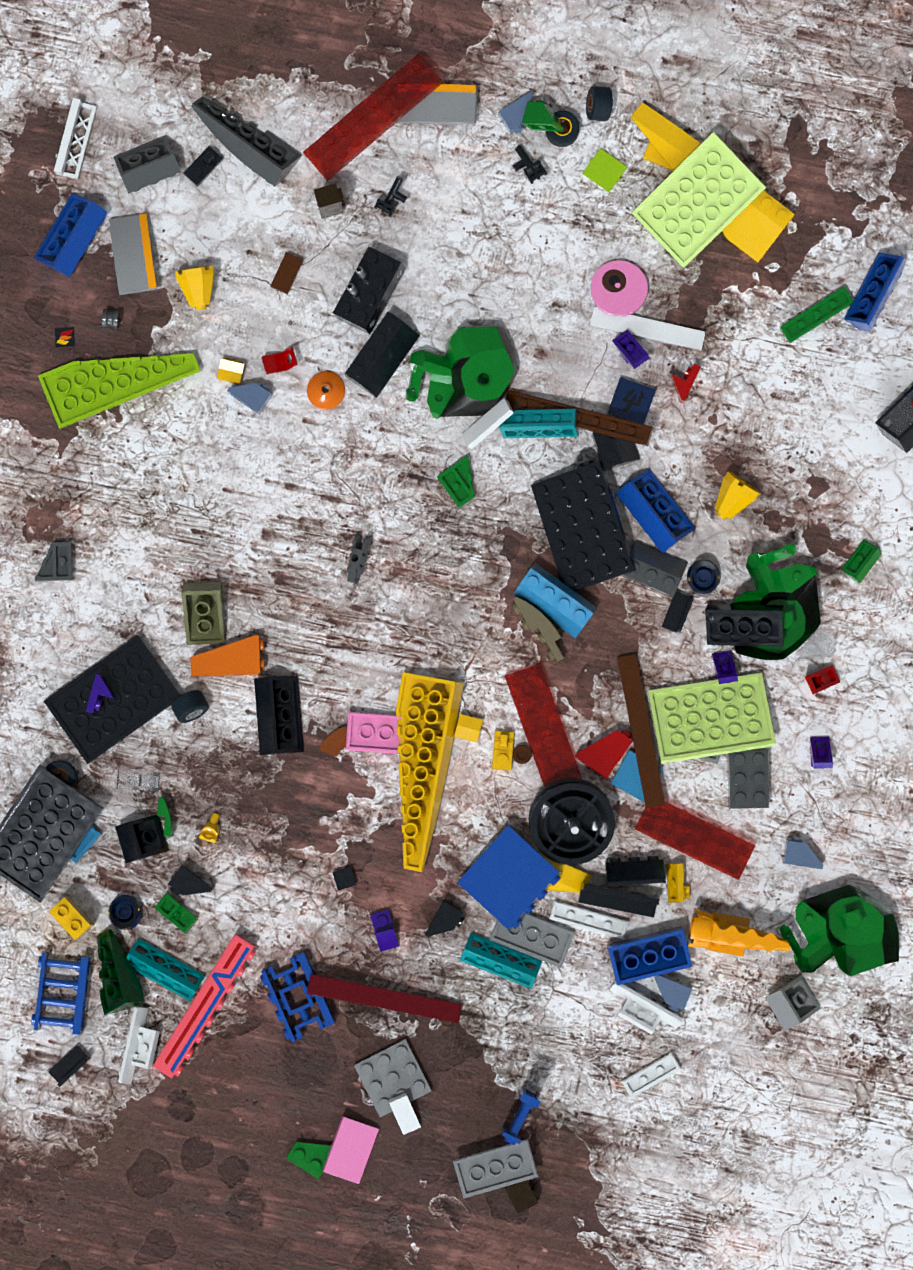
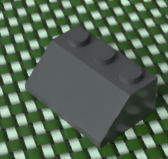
M166 135L114 156L128 194L137 192L143 187L156 184L160 180L173 177L181 172Z
M635 540L630 552L636 571L621 576L673 598L687 563L666 553L662 554L661 551Z

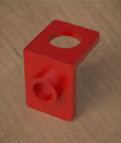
M289 347L280 353L261 357L266 374L289 371L298 364L293 347ZM289 354L291 355V359H292V362H291V363L289 362V359H288V355H289Z

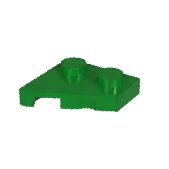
M465 456L437 476L458 508L475 498L468 456Z
M296 1141L286 1159L319 1179L323 1173L322 1170L331 1145Z

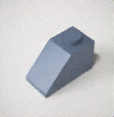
M531 91L498 112L499 118L510 135L514 132L518 134L525 129L522 120L527 102H532Z
M251 383L229 387L227 390L228 394L259 415L272 397L271 389L263 383L260 385Z
M791 837V841L786 840L783 857L784 864L823 869L822 863L809 845L802 843L803 839Z
M660 975L654 976L664 1002L669 1004L668 1008L676 1012L679 1009L684 1010L692 988Z

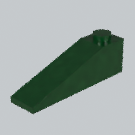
M112 929L97 935L98 959L102 962V972H99V978H102L103 990H100V999L104 1015L130 1009L144 1002L141 984Z

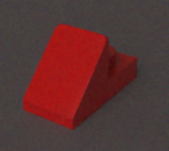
M696 364L692 368L688 367L684 378L687 380H683L673 374L671 376L679 401L683 404L701 368Z
M833 665L805 677L812 694L840 683Z

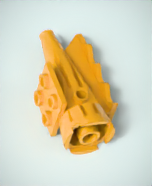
M695 908L693 910L697 914L696 917L692 916L688 938L692 939V941L687 943L688 947L705 948V950L744 957L745 949L766 950V952H771L772 950L790 952L791 947L787 940H783L782 937L776 936L771 932L767 933L750 928L749 918L712 912L711 914Z

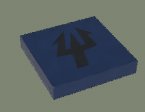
M620 377L607 414L644 424L656 390Z

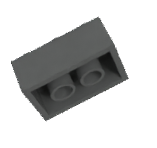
M746 750L727 753L728 809L769 808L768 750Z

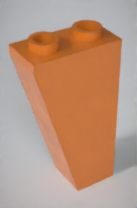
M254 635L190 657L191 677L261 675V670H265V661L261 659V651H264V640H260L259 635Z

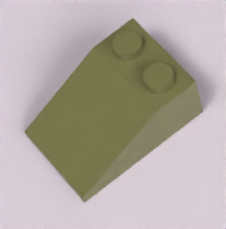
M222 582L184 583L181 593L187 645L225 643Z

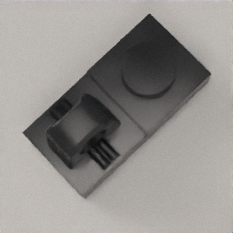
M208 146L183 174L198 187L223 161V158Z

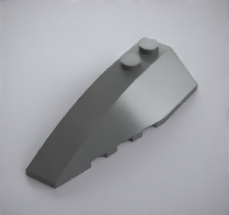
M203 96L192 103L191 107L213 135L244 165L274 187L286 178L302 156L271 132L266 130L264 133L256 129L257 125L250 122L247 124L241 121L239 115L226 113L224 107Z

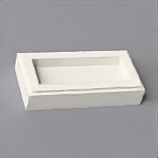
M406 1093L388 1100L403 1135L421 1127Z

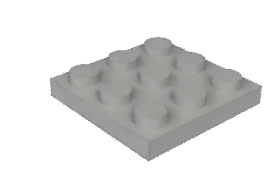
M406 1039L354 1065L379 1117L392 1112L388 1100L406 1093L409 1101L412 1102L432 1091Z

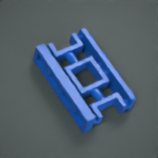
M305 952L290 958L293 968L276 975L273 966L262 970L263 975H260L263 985H267L270 993L267 995L271 1004L275 1003L278 1009L275 1011L279 1022L283 1021L286 1027L283 1029L286 1039H291L292 1042L303 1038L300 1028L317 1021L320 1029L335 1024L325 997L306 994L308 986H306L305 981L302 980L294 983L290 973L299 969L297 961L300 962L308 983L310 975H315ZM270 973L273 980L283 976L287 984L286 988L279 990L280 999L268 975ZM301 985L309 1003L292 1010L284 992ZM312 997H315L324 1017V1022H322L319 1015L311 1019L309 1018L306 1008L314 1005ZM284 1009L287 1010L289 1016L299 1012L303 1022L294 1026L297 1034L293 1033Z

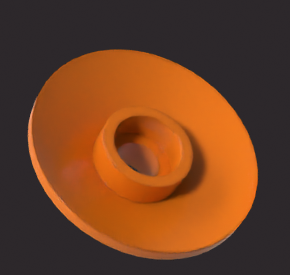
M332 372L317 373L310 379L307 385L308 398L317 408L324 410L335 408L344 398V383L338 375ZM324 386L329 387V391L327 393H324L322 391V388Z

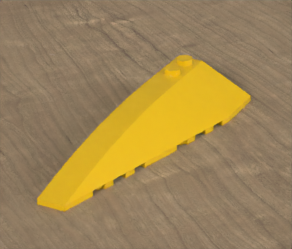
M643 102L630 117L673 171L701 145L699 141ZM763 191L722 232L728 241L758 263L795 214Z
M402 672L396 717H401V719H398L397 734L399 737L398 754L400 763L398 765L400 796L402 797V833L404 837V843L402 844L404 869L423 872L443 794L464 683Z

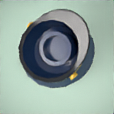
M698 560L687 571L688 584L696 593L704 595L711 593L719 585L720 570L710 560Z
M131 895L116 897L109 906V919L116 928L121 930H129L136 927L142 917L140 903Z

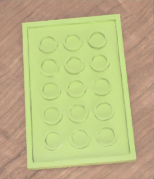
M713 132L632 214L676 261L685 268L767 187L721 138Z
M762 673L738 676L737 682L719 684L718 680L648 690L661 764L776 746Z

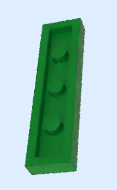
M842 287L782 325L780 330L789 344L849 307L853 299L846 288Z

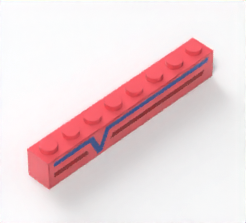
M234 934L153 1064L154 1068L170 1078L180 1075L184 1068L182 1063L185 1058L187 1060L190 1059L195 1051L192 1049L195 1042L199 1044L205 1035L202 1032L205 1026L210 1027L215 1019L212 1016L216 1009L220 1011L225 1003L223 997L226 993L230 994L236 985L233 981L237 976L241 977L246 969L243 965L247 960L251 961L256 951L253 950L255 948L254 944L238 934Z

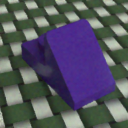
M628 329L612 340L627 364L630 363L634 369L650 359L647 352Z
M731 651L713 653L715 676L719 684L737 682L738 675Z
M95 675L86 708L87 712L93 714L101 708L102 700L100 695L115 699L101 675Z
M829 736L810 737V759L813 769L833 768Z
M389 909L371 914L380 952L399 947Z

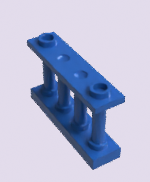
M43 952L42 956H39L38 967L41 970L36 1014H32L31 1025L37 1031L40 1030L41 1024L70 1027L73 1030L72 1034L81 1035L83 1032L91 957L82 956L81 960H77V962L48 959L49 952ZM47 966L76 969L79 972V979L70 981L46 978ZM45 986L74 989V991H77L76 999L44 997ZM43 1005L72 1008V1010H75L74 1018L69 1020L42 1017Z
M523 1087L519 1092L521 1104L509 1128L505 1126L501 1128L502 1136L505 1137L504 1140L512 1145L521 1143V1135L518 1132L529 1110H532L533 1107L538 1109L541 1103L540 1096Z

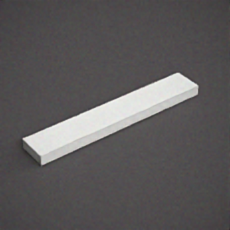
M594 307L590 322L592 327L623 333L628 329L636 337L698 351L702 350L705 331L634 315L614 316L602 312L598 307Z

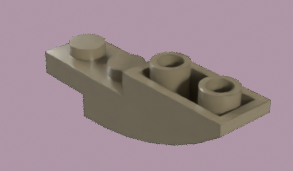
M518 597L513 598L514 603L512 607L515 613H520L524 619L521 621L526 631L530 630L531 633L537 630L540 632L537 636L541 643H546L549 648L546 652L551 661L555 660L558 663L563 660L564 657L555 643L561 639V636L552 623L531 604Z

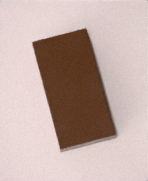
M286 252L270 287L288 295L304 260Z

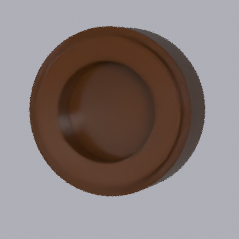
M518 745L515 747L513 759L517 763L526 764L530 761L532 752L528 746Z

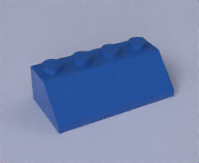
M71 193L34 259L56 272L70 277L75 271L80 258L84 255L90 241L94 238L100 224L103 223L107 211L93 201Z
M878 253L844 320L858 330L871 332L878 316L884 309L887 299L893 292L897 280L902 275L905 267V260L902 256Z
M650 469L629 481L616 492L621 502L624 503L662 554L696 529Z
M681 926L607 944L617 985L692 967L684 930Z

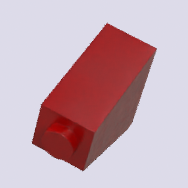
M622 729L621 732L616 730L581 750L574 757L606 779L633 740L630 739L631 735Z

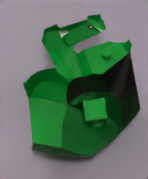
M458 328L448 338L445 356L425 350L411 353L408 362L411 366L409 388L406 389V400L415 402L418 398L422 373L426 371L431 375L427 404L432 413V418L483 416L502 400L517 375L516 358L504 328Z
M794 544L783 545L782 549L769 553L756 552L748 555L746 568L756 591L745 592L731 603L784 605V646H734L737 654L761 660L785 659L796 651L821 624L816 574L818 573L816 568L796 564L772 571L768 567L771 562L793 556L797 552Z
M851 885L819 894L798 903L795 910V920L808 941L804 949L800 948L788 926L784 924L780 927L783 940L788 941L794 953L795 964L802 973L816 971L832 957H834L837 968L849 977L899 961V932L894 914L878 900Z

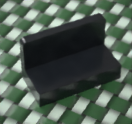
M675 592L662 628L680 634L694 597Z
M77 1045L48 1073L58 1082L57 1085L61 1087L90 1058Z

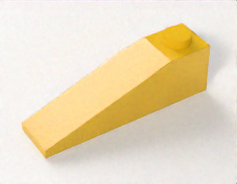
M541 854L556 869L562 871L559 875L561 879L554 886L551 884L546 890L580 893L581 883L589 884L592 875L569 865L554 862Z

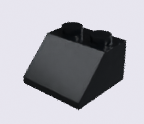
M592 433L594 445L605 471L640 460L635 443Z
M157 815L115 826L125 863L169 851L163 836L164 833L159 816Z

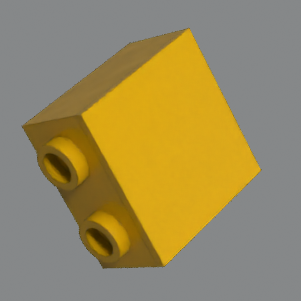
M64 897L49 911L74 940L80 939L95 925L70 897Z

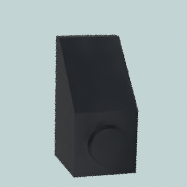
M184 865L180 867L168 883L171 886L170 890L177 896L180 894L184 896L207 893L214 890V888Z
M443 901L425 936L430 937L451 931L456 926L460 928L465 919L462 916L464 912Z

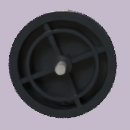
M565 778L552 782L537 794L529 811V829L536 847L544 856L560 864L578 865L595 859L607 848L614 834L615 817L607 796L595 784L583 779Z

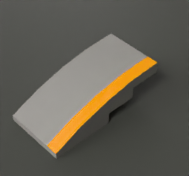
M410 84L398 86L397 123L476 124V85Z
M147 213L109 219L119 295L157 290Z

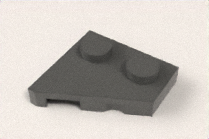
M72 542L51 543L47 556L44 558L42 566L35 577L36 582L73 581Z

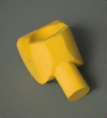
M212 813L210 822L205 823L199 835L200 839L212 843L217 842L220 830L219 825H217L218 814Z

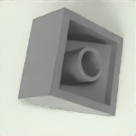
M802 975L794 978L765 997L784 1031L802 1023L821 1009Z

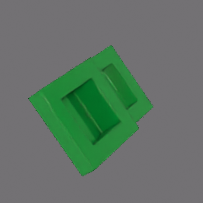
M159 797L157 816L165 817L163 836L173 837V822L169 806L164 797Z
M168 893L154 907L185 934L198 920L196 916Z

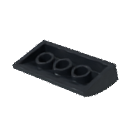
M707 604L705 609L707 645L784 646V605Z

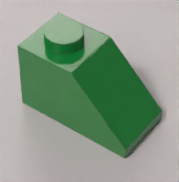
M545 101L527 102L522 124L534 131L563 132V126L554 110L547 106Z

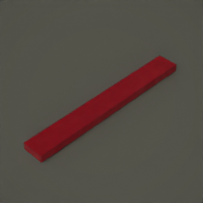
M310 975L306 993L453 1023L459 1022L462 1004L316 975Z

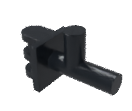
M521 145L515 148V151L522 159L512 165L515 172L526 166L523 171L525 178L530 184H533V181L536 179H541L542 175H547L540 160L533 163Z
M396 177L388 195L383 193L377 199L374 206L375 209H381L382 213H388L389 217L393 215L396 207L399 205V202L394 200V198L402 203H405L408 198L398 191L404 180L402 177Z

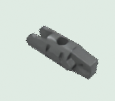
M355 534L347 566V581L350 583L358 584L360 576L363 575L371 544V536L364 538L361 550L359 548L362 536L360 534Z

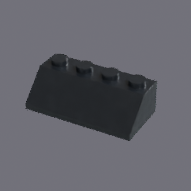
M388 311L345 372V377L377 398L420 335L404 321Z
M298 676L255 678L254 686L260 755L304 752Z

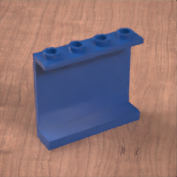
M508 825L457 882L508 930L512 929V927L516 929L522 923L521 917L525 913L528 915L535 908L534 903L538 899L542 900L547 895L548 891L546 889L551 884L554 886L561 879L559 875L562 873L560 869H556L525 841L512 825Z

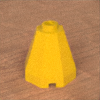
M205 265L185 268L182 270V273H180V270L175 271L178 284L190 307H195V310L207 309L206 305L210 304L215 273L214 265H209V269Z
M728 471L723 478L714 508L717 510L716 515L723 520L727 518L732 519L756 501L761 493L752 485L747 484L745 480Z

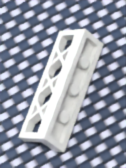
M73 98L54 168L56 175L79 179L97 106L82 103L80 99ZM81 108L92 110L90 117L82 120L80 117ZM83 125L86 133L78 139L75 134L76 128ZM79 143L82 148L81 153L73 157L70 152L71 147ZM72 161L77 166L75 174L65 172L66 165Z

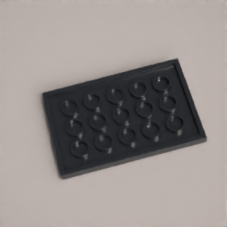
M602 461L582 466L531 485L562 583L573 591H577L636 571Z
M137 635L44 700V703L83 759L89 764L169 708L173 701L181 695L142 639ZM98 674L103 677L115 699L100 695L102 700L101 708L93 714L87 712L86 708L95 675Z
M40 764L0 823V875L41 903L104 807Z

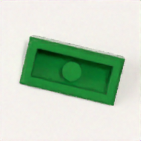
M863 540L841 570L856 582L861 583L882 555V552L871 543Z

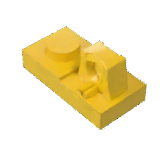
M495 731L492 769L511 771L514 732Z
M683 863L666 864L668 903L684 902V899L690 898V886H683L685 876Z

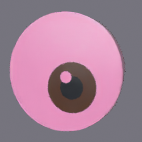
M616 260L602 265L595 272L591 281L592 300L606 314L622 317L631 315L642 307L647 297L648 284L645 275L637 266L627 261Z

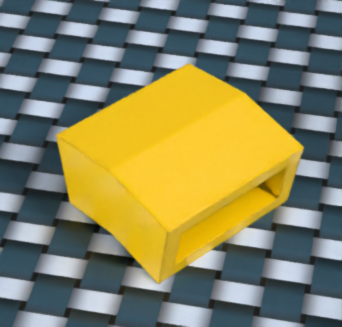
M222 357L217 380L241 385L246 362Z
M460 714L454 737L477 743L483 720Z

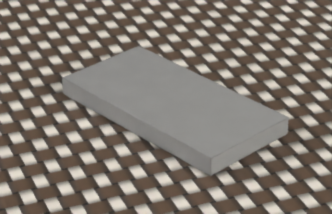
M526 913L521 917L523 921L516 929L512 927V929L508 930L498 920L496 921L489 940L557 967H562L575 934L574 931L531 914L527 915Z
M528 1139L522 1140L520 1144H507L453 1160L463 1199L538 1177Z

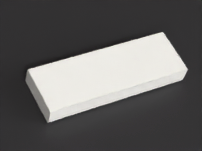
M503 398L462 433L469 448L473 449L514 413L508 400Z
M671 1052L621 1082L629 1096L633 1098L678 1072L681 1068Z

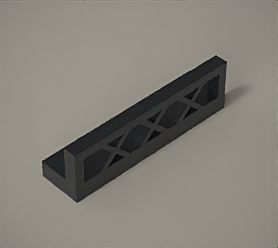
M581 883L578 898L579 903L653 918L656 904L659 905L660 900Z

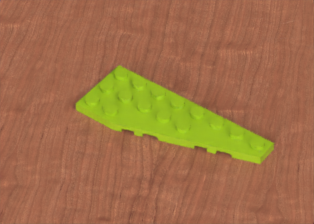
M194 353L168 356L73 361L38 375V378L59 429H62L200 373L201 370Z

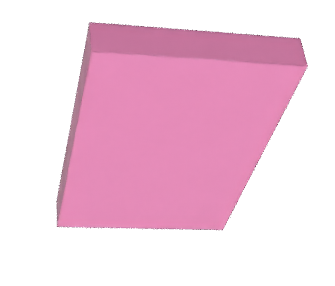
M348 712L345 750L398 754L399 737L397 726L398 719H401V717L387 714Z
M342 1116L322 1171L359 1184L379 1129Z

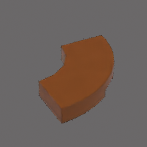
M347 726L339 728L328 735L322 742L319 750L337 757L346 745Z

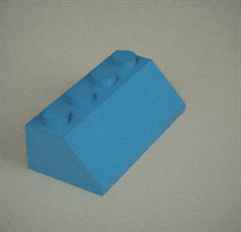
M536 563L530 568L514 592L517 597L534 606L546 618L575 639L597 609L596 606Z

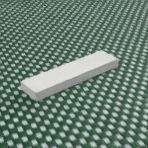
M554 901L549 917L550 920L624 940L628 921Z

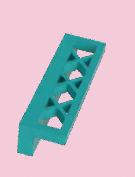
M576 409L513 410L514 413L499 425L504 439L579 436L576 425Z
M470 933L460 961L530 989H532L542 963L539 959ZM471 941L480 943L481 947L471 946ZM489 949H495L499 952V954H491ZM513 956L517 961H509L507 957ZM531 963L536 965L535 971L527 968L525 964Z
M139 938L126 957L134 971L189 1002L193 999L205 977L202 973ZM140 946L146 950L147 954H141L135 950ZM153 957H160L164 963L159 964L155 962ZM176 966L179 968L180 973H174L170 967ZM187 976H193L197 978V983L194 984L190 982Z

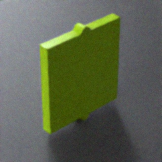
M600 148L594 158L589 160L590 163L582 174L610 193L615 184L620 182V177L627 169V166Z

